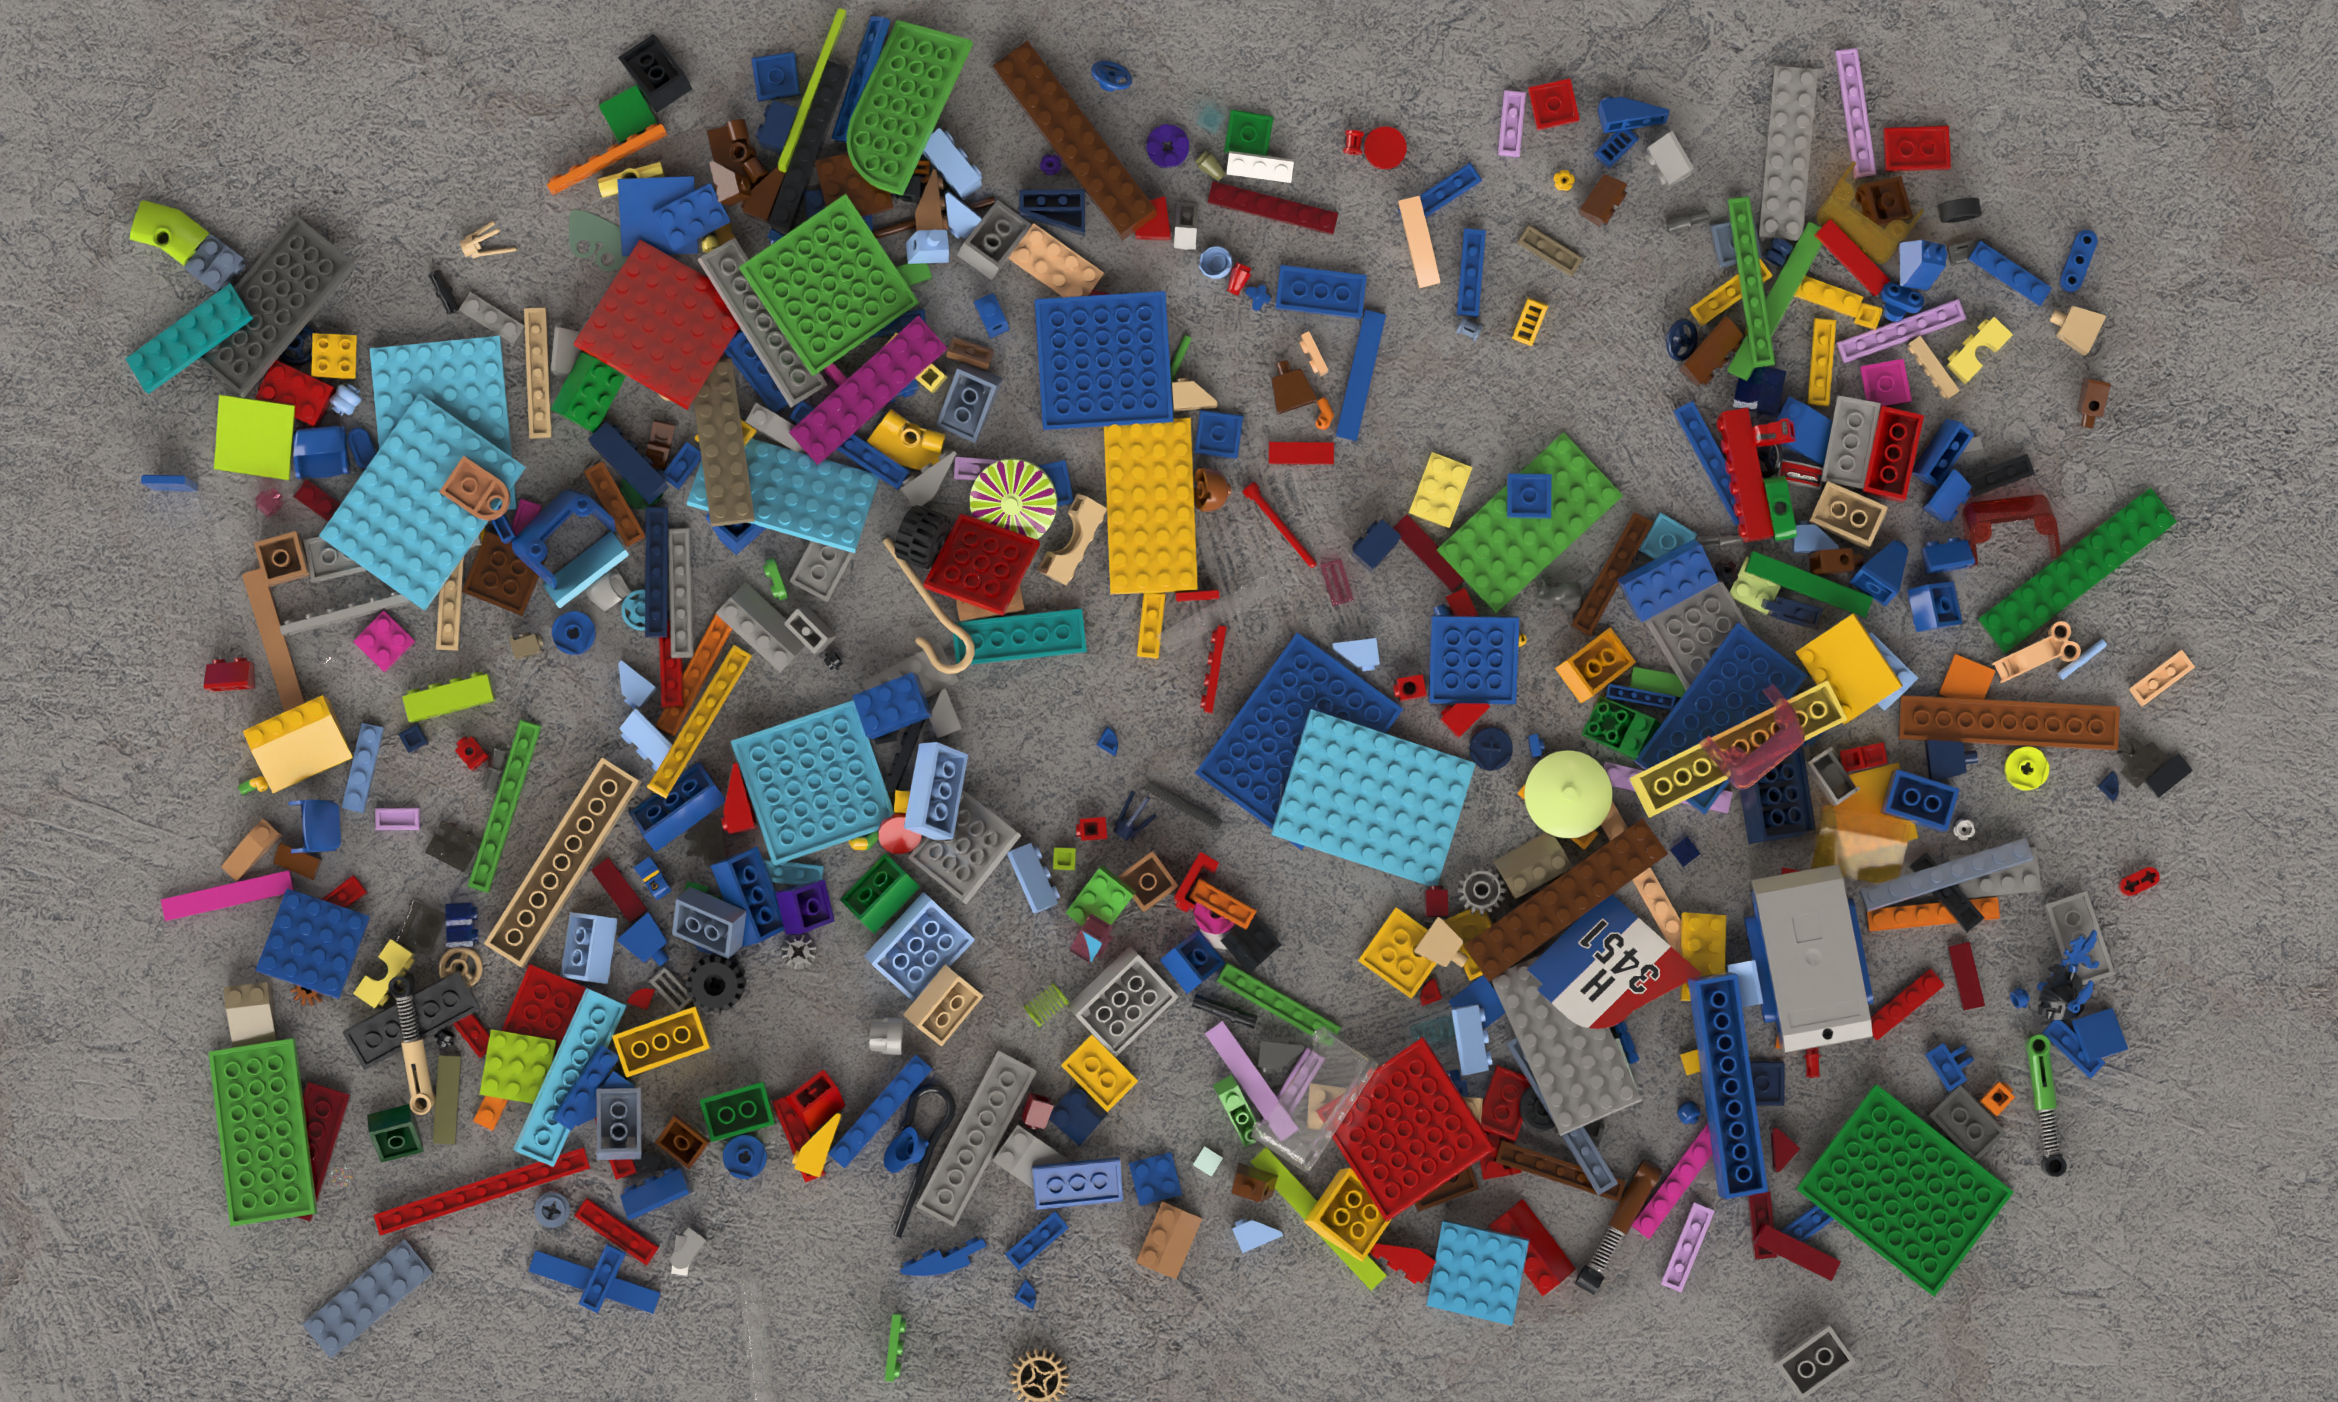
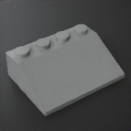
M1129 946L1066 1007L1116 1057L1167 1009L1178 996L1142 957Z

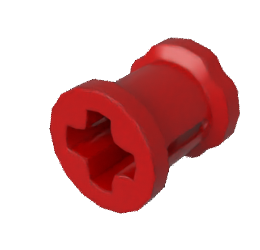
M1345 130L1347 139L1346 148L1343 149V153L1362 155L1361 139L1364 136V132Z

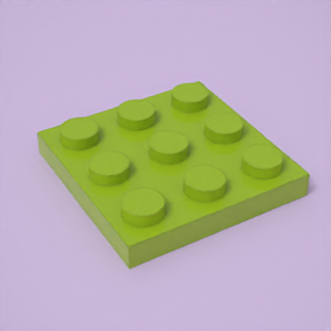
M491 1029L479 1095L534 1104L554 1060L557 1040Z

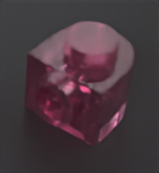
M275 488L266 492L262 491L255 498V507L266 518L272 517L285 503L281 500L283 496Z

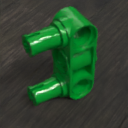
M1785 475L1763 479L1774 532V541L1796 538L1797 530ZM1776 503L1784 505L1785 512L1783 514L1775 511L1774 506Z

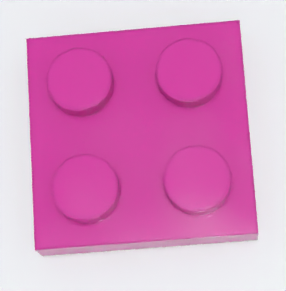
M1904 359L1860 367L1866 401L1881 403V406L1885 407L1912 401Z
M383 611L353 642L382 671L386 672L416 641Z

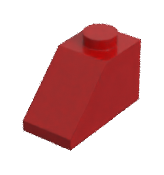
M1456 703L1452 707L1449 704L1440 713L1443 716L1440 721L1459 738L1490 706L1488 704Z

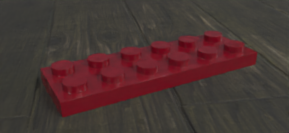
M308 1082L303 1096L317 1205L351 1094ZM314 1214L298 1216L297 1218L311 1222Z

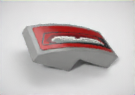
M1783 459L1782 465L1775 477L1785 475L1787 484L1821 490L1824 468Z

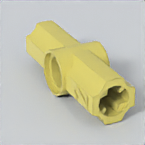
M661 162L636 169H626L621 173L597 179L602 198L618 194L617 179H624L630 175H635L637 178L665 177Z

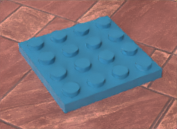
M1443 1220L1427 1306L1512 1326L1514 1324L1530 1239Z

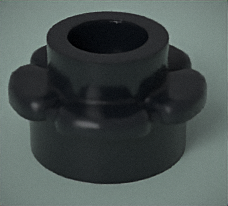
M832 650L829 653H825L826 658L824 662L831 670L834 668L839 670L843 662L836 652Z
M442 1029L434 1035L438 1045L448 1048L449 1045H454L456 1036L451 1031Z

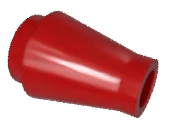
M1235 262L1234 267L1232 266L1227 292L1239 296L1240 291L1252 275L1250 274L1252 268Z

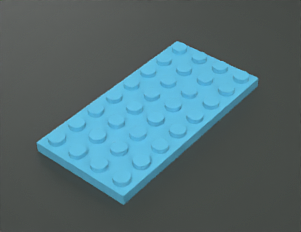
M751 438L744 447L755 522L747 523L855 553L880 478L873 473L829 460H824L820 465H817L808 454L795 452ZM701 460L687 505L709 511Z

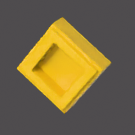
M1861 302L1854 323L1876 330L1883 309Z

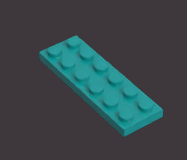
M229 283L125 358L144 391L150 394L254 318L235 287Z
M1082 609L954 622L967 632L973 640L975 654L970 665L1087 653ZM953 633L956 664H958L965 657L966 646L964 641Z

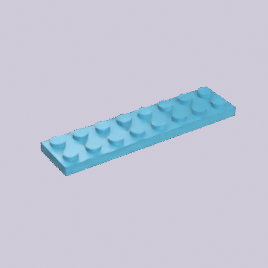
M586 988L513 1148L514 1151L554 1167L570 1130L553 1120L552 1117L598 1046L601 1044L608 1048L627 1005Z

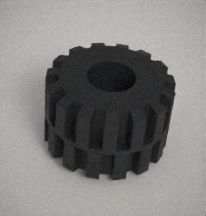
M919 505L913 506L899 526L895 540L896 557L925 569L932 568L949 536V517Z
M712 953L709 956L705 955L697 961L689 971V977L686 981V987L689 989L687 994L689 998L692 997L695 1001L693 1004L696 1007L701 1006L705 1012L714 1011V1013H720L723 1010L727 1011L736 1005L743 996L746 986L744 968H740L738 965L740 962L736 958L734 960L728 959L716 953ZM715 978L722 980L720 987L718 984H713Z

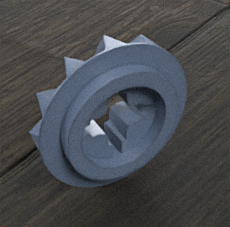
M546 1193L535 1204V1216L539 1223L545 1227H559L569 1217V1203L559 1193ZM556 1201V1209L561 1214L554 1213L549 1219V1211L543 1207H551Z

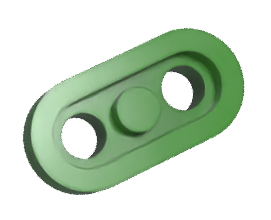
M774 557L765 560L766 565H763L767 578L771 577L774 585L770 586L774 598L779 597L780 601L789 598Z

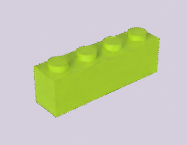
M482 671L471 674L469 679L462 680V677L449 680L450 684L441 686V683L429 685L428 689L420 691V688L407 691V695L402 696L408 722L414 723L496 701L490 675L484 674Z

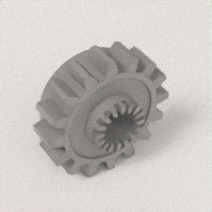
M1480 867V870L1477 872L1474 868L1471 869L1470 875L1465 873V881H1459V885L1463 888L1457 890L1458 894H1463L1459 898V902H1466L1464 909L1466 910L1471 907V914H1474L1477 910L1480 916H1483L1486 910L1489 915L1492 914V907L1498 910L1499 904L1497 902H1504V898L1500 895L1506 893V889L1501 888L1504 885V881H1498L1499 874L1493 875L1492 869L1484 871L1483 867ZM1479 887H1484L1488 893L1480 896L1475 890Z

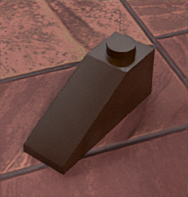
M778 166L750 191L752 197L742 201L741 208H743L744 215L769 224L770 216L786 175L785 172L779 171Z

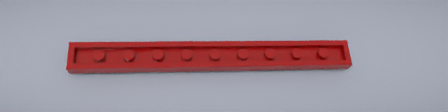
M585 1147L559 1155L554 1167L543 1162H536L380 1212L373 1216L379 1236L591 1169Z

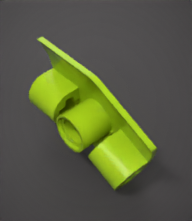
M141 200L131 227L130 240L159 247L185 266L195 254V249L210 233L178 209ZM163 234H168V242L160 244V237Z

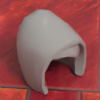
M616 568L610 569L585 589L589 599L603 611L608 610L631 594L629 586Z

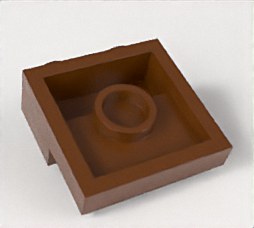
M1902 176L1869 182L1857 187L1855 198L1857 203L1862 206L1861 219L1865 225L1867 224L1868 229L1913 218Z

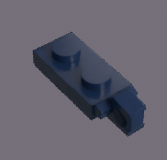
M1776 597L1775 602L1763 599L1761 604L1762 608L1772 611L1771 616L1778 620L1815 630L1818 629L1823 609L1783 597Z

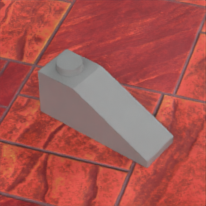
M757 403L754 405L745 421L747 424L788 449L806 454V451L789 433L795 425Z

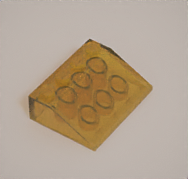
M1824 805L1821 807L1810 869L1839 864L1843 877L1878 884L1899 878L1908 843L1911 821Z

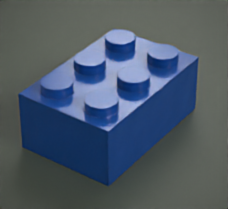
M913 672L852 696L865 735L872 740L932 717L919 676Z
M1897 769L1892 771L1880 813L1943 833L1948 831L1960 789Z

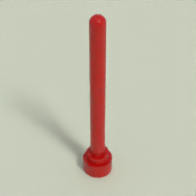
M1255 481L1242 491L1243 495L1257 503L1310 568H1314L1317 564L1314 558L1260 495L1259 485Z

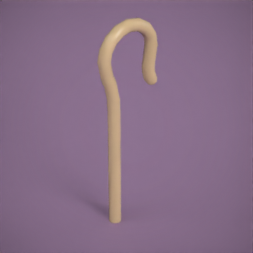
M886 538L883 540L884 545L935 616L945 627L964 641L966 654L960 663L946 665L938 659L932 645L927 640L917 637L915 640L916 644L924 649L931 664L938 671L946 674H955L965 670L971 664L975 654L971 636L947 617L930 592L924 588L922 581L909 563L896 557L895 544L891 538Z

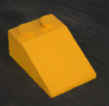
M1610 627L1555 669L1579 702L1583 703L1635 664L1636 661Z

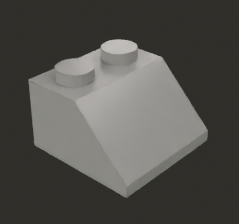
M1673 131L1657 140L1646 150L1647 154L1645 157L1651 167L1654 165L1658 172L1656 174L1657 179L1661 185L1665 184L1667 188L1689 177L1694 169Z
M555 327L551 371L555 376L568 377L580 353H584L583 350L574 346V341L580 334V331Z

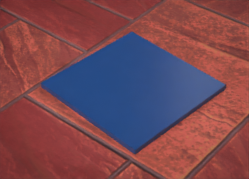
M694 176L617 179L622 256H630L639 240L646 242L667 255L698 254V239L673 251L653 214V211L694 191Z

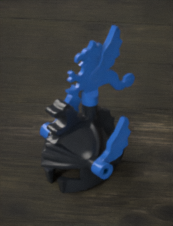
M2092 930L2087 939L2080 935L2078 938L2070 941V945L2073 944L2071 946L2072 950L2069 952L2068 949H2065L2063 953L2068 955V958L2061 959L2062 962L2059 965L2054 964L2050 966L2048 970L2053 973L2046 979L2047 982H2040L2037 985V989L2040 991L2039 1001H2042L2041 1004H2038V1014L2042 1015L2043 1008L2049 1007L2059 1011L2046 1010V1019L2063 1020L2075 1018L2085 1009L2084 1003H2086L2093 992V981L2089 980L2083 988L2082 979L2076 973L2079 963L2084 962L2085 966L2089 969H2095L2099 966V961L2096 960L2091 964V959L2087 955L2094 948V944L2097 941L2096 930ZM2070 962L2068 965L2067 976H2065L2066 973L2064 971V968L2066 964Z

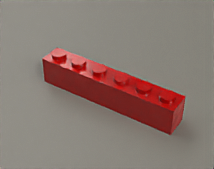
M1742 408L1724 411L1718 415L1716 422L1718 431L1722 433L1721 448L1723 453H1726V472L1731 477L1729 488L1731 494L1735 497L1734 512L1739 517V536L1743 537L1744 543L1769 539L1774 535L1757 449L1754 445L1749 409Z

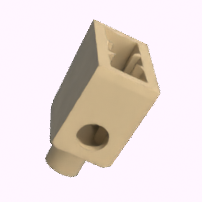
M2072 306L2067 314L2055 309L2049 321L2060 326L2056 334L2060 340L2081 355L2086 356L2106 316Z
M1439 917L1436 918L1413 951L1443 967H1447L1449 962L1453 961L1462 968L1469 958L1459 950L1464 941Z

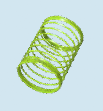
M1052 982V987L1059 994V996L1057 994L1056 996L1067 1006L1070 1002ZM1044 989L1045 993H1048L1051 996V994L1046 989ZM1040 992L1042 997H1045L1051 1003V1001L1042 992ZM1029 1001L1031 1006H1034L1038 1010V1008L1031 1001ZM1043 1001V1003H1044L1049 1009H1050V1008L1052 1009L1051 1006L1049 1007V1006ZM1056 1001V1003L1063 1009L1061 1003L1059 1001ZM1025 1004L1023 1008L1039 1027L1042 1026L1034 1016V1014L1036 1016L1037 1014ZM1042 1007V1009L1052 1018V1016H1051V1014L1049 1013V1011H1048L1047 1009L1045 1010V1009ZM1043 1013L1042 1016L1048 1021V1018Z

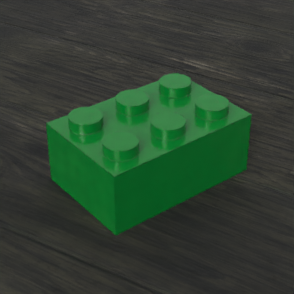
M581 352L550 410L577 426L595 433L626 376L597 358Z
M765 1082L700 1099L711 1142L777 1124Z

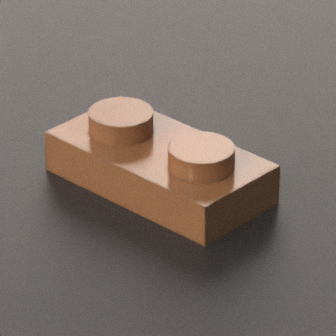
M953 337L946 357L988 370L994 350Z

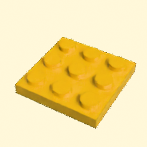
M1395 907L1358 960V962L1410 999L1413 998L1437 964L1413 952L1428 930L1397 907Z

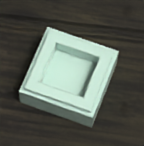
M1204 1146L1193 1165L1209 1176H1212L1223 1158Z

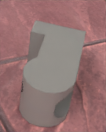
M688 1227L684 1232L688 1239L680 1250L675 1251L671 1256V1263L677 1269L688 1267L708 1240L691 1227Z

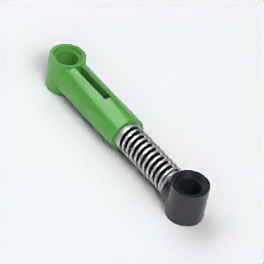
M2036 1034L2026 1040L2025 1048L2028 1052L2035 1110H2038V1113H2040L2039 1117L2041 1119L2039 1121H2041L2040 1125H2042L2040 1128L2043 1130L2041 1131L2043 1133L2041 1136L2043 1137L2042 1140L2044 1142L2042 1144L2045 1145L2043 1146L2045 1150L2043 1151L2044 1156L2041 1168L2046 1175L2059 1177L2065 1173L2067 1164L2059 1150L2060 1147L2058 1145L2060 1143L2057 1142L2059 1141L2057 1139L2059 1135H2056L2058 1133L2056 1131L2057 1127H2055L2057 1125L2055 1123L2056 1119H2054L2056 1112L2053 1110L2057 1108L2050 1058L2051 1044L2046 1036ZM2036 1039L2041 1040L2043 1048L2039 1052L2033 1048V1042ZM2052 1160H2056L2059 1164L2056 1172H2052L2049 1169V1163Z

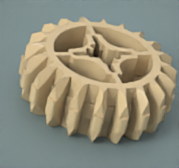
M1038 1348L1034 1350L1035 1356H1032L1030 1351H1026L1028 1357L1026 1360L1020 1355L1019 1360L1022 1364L1020 1365L1016 1362L1013 1364L1018 1369V1372H1010L1011 1375L1016 1376V1379L1010 1380V1384L1017 1383V1387H1014L1012 1392H1017L1018 1390L1021 1392L1017 1399L1020 1400L1025 1396L1024 1402H1029V1400L1033 1402H1053L1051 1398L1054 1397L1059 1402L1061 1399L1057 1393L1059 1392L1063 1395L1066 1393L1061 1386H1069V1382L1063 1381V1378L1069 1377V1373L1062 1374V1370H1065L1067 1365H1062L1061 1367L1058 1365L1062 1358L1059 1357L1054 1361L1055 1352H1052L1050 1357H1047V1349L1043 1350V1355H1039ZM1036 1360L1046 1361L1054 1368L1042 1371L1038 1367ZM1027 1364H1030L1033 1373L1032 1377L1022 1383V1371ZM1034 1368H1036L1038 1373H1043L1044 1375L1050 1373V1375L1043 1379L1045 1389H1043L1042 1384L1029 1383L1036 1378ZM1057 1374L1058 1384L1054 1391L1050 1393L1047 1387V1380ZM1037 1386L1043 1393V1396H1033L1025 1389Z

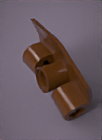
M745 119L732 120L727 122L724 127L707 130L713 161L725 164L747 176L751 186L750 190L769 174L757 157L755 147L751 145ZM743 148H744L745 154H744V156L742 157V156H741V151H742Z

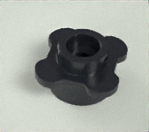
M1716 563V577L1719 582L1729 583L1737 581L1738 575L1735 573V563Z

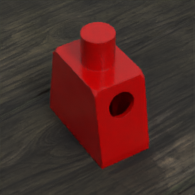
M1164 196L1150 200L1156 209L1157 216L1136 230L1135 238L1137 240L1169 241L1171 240L1166 198Z

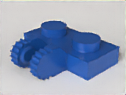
M1941 1043L1924 1054L1948 1092L1967 1081L1961 1069L1973 1062L1974 1058L1972 1056L1967 1057L1959 1064L1954 1059L1955 1056L1967 1049L1965 1044L1950 1053L1946 1045Z

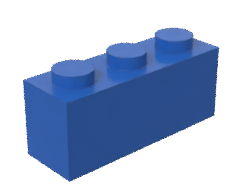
M1946 418L1914 465L1912 474L1924 484L1939 488L1975 434L1961 422Z

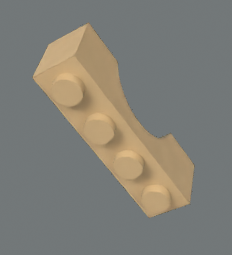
M1077 494L1067 512L1073 523V534L1069 543L1061 550L1047 551L1037 571L1067 586L1074 576L1075 568L1084 557V551L1093 540L1094 532L1103 521L1107 508L1087 496Z

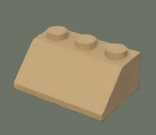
M944 965L903 1016L942 1047L982 999L983 995L947 965Z

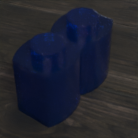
M474 903L445 904L447 948L475 947L476 942H479V929H475V920H478L479 917L478 907H474Z

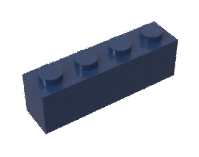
M608 422L604 423L588 438L590 445L650 505L669 487L665 481L668 479L667 476L660 469L656 471L651 466L653 464L652 461L645 454L641 456L636 451L638 447L630 439L626 441L622 437L623 432L615 424L611 426Z

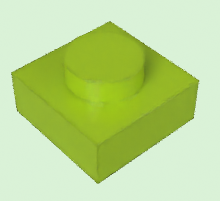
M1054 847L1053 870L1075 871L1076 848Z

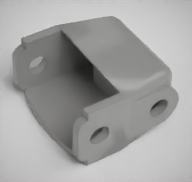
M1829 747L1807 762L1806 768L1827 801L1836 806L1859 791L1860 788L1854 785L1832 753L1833 748Z

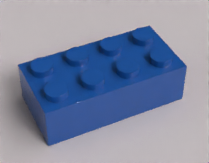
M1695 539L1617 579L1635 617L1640 622H1644L1719 582L1702 545Z

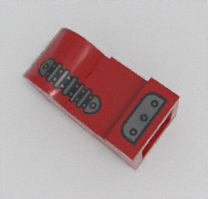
M1789 418L1757 425L1752 428L1755 446H1770L1796 441L1794 422Z

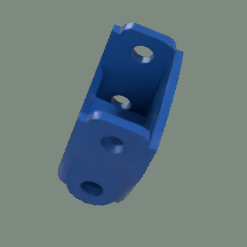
M344 426L307 428L293 432L296 478H328L350 474V458Z
M334 800L289 801V806L301 805L303 848L291 849V853L337 851L336 848H339L341 845L339 805Z

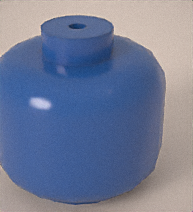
M1687 1101L1678 1108L1677 1116L1683 1124L1691 1123L1693 1125L1699 1121L1698 1117L1701 1115V1111L1693 1101Z

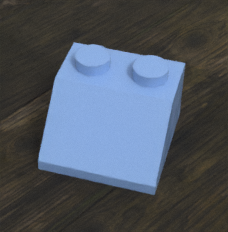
M1756 961L1726 965L1725 973L1732 972L1738 975L1742 1007L1763 1004Z

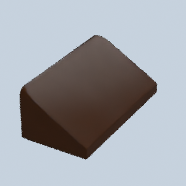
M279 843L273 864L314 880L322 860L307 853H291V849L295 848Z

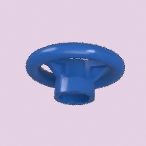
M1098 61L1091 67L1092 76L1105 91L1123 90L1132 84L1130 72L1120 64L1111 61ZM1105 67H1109V68L1115 69V70H1117V71L1108 70V69L1105 68ZM1126 78L1124 83H1117L1119 79Z

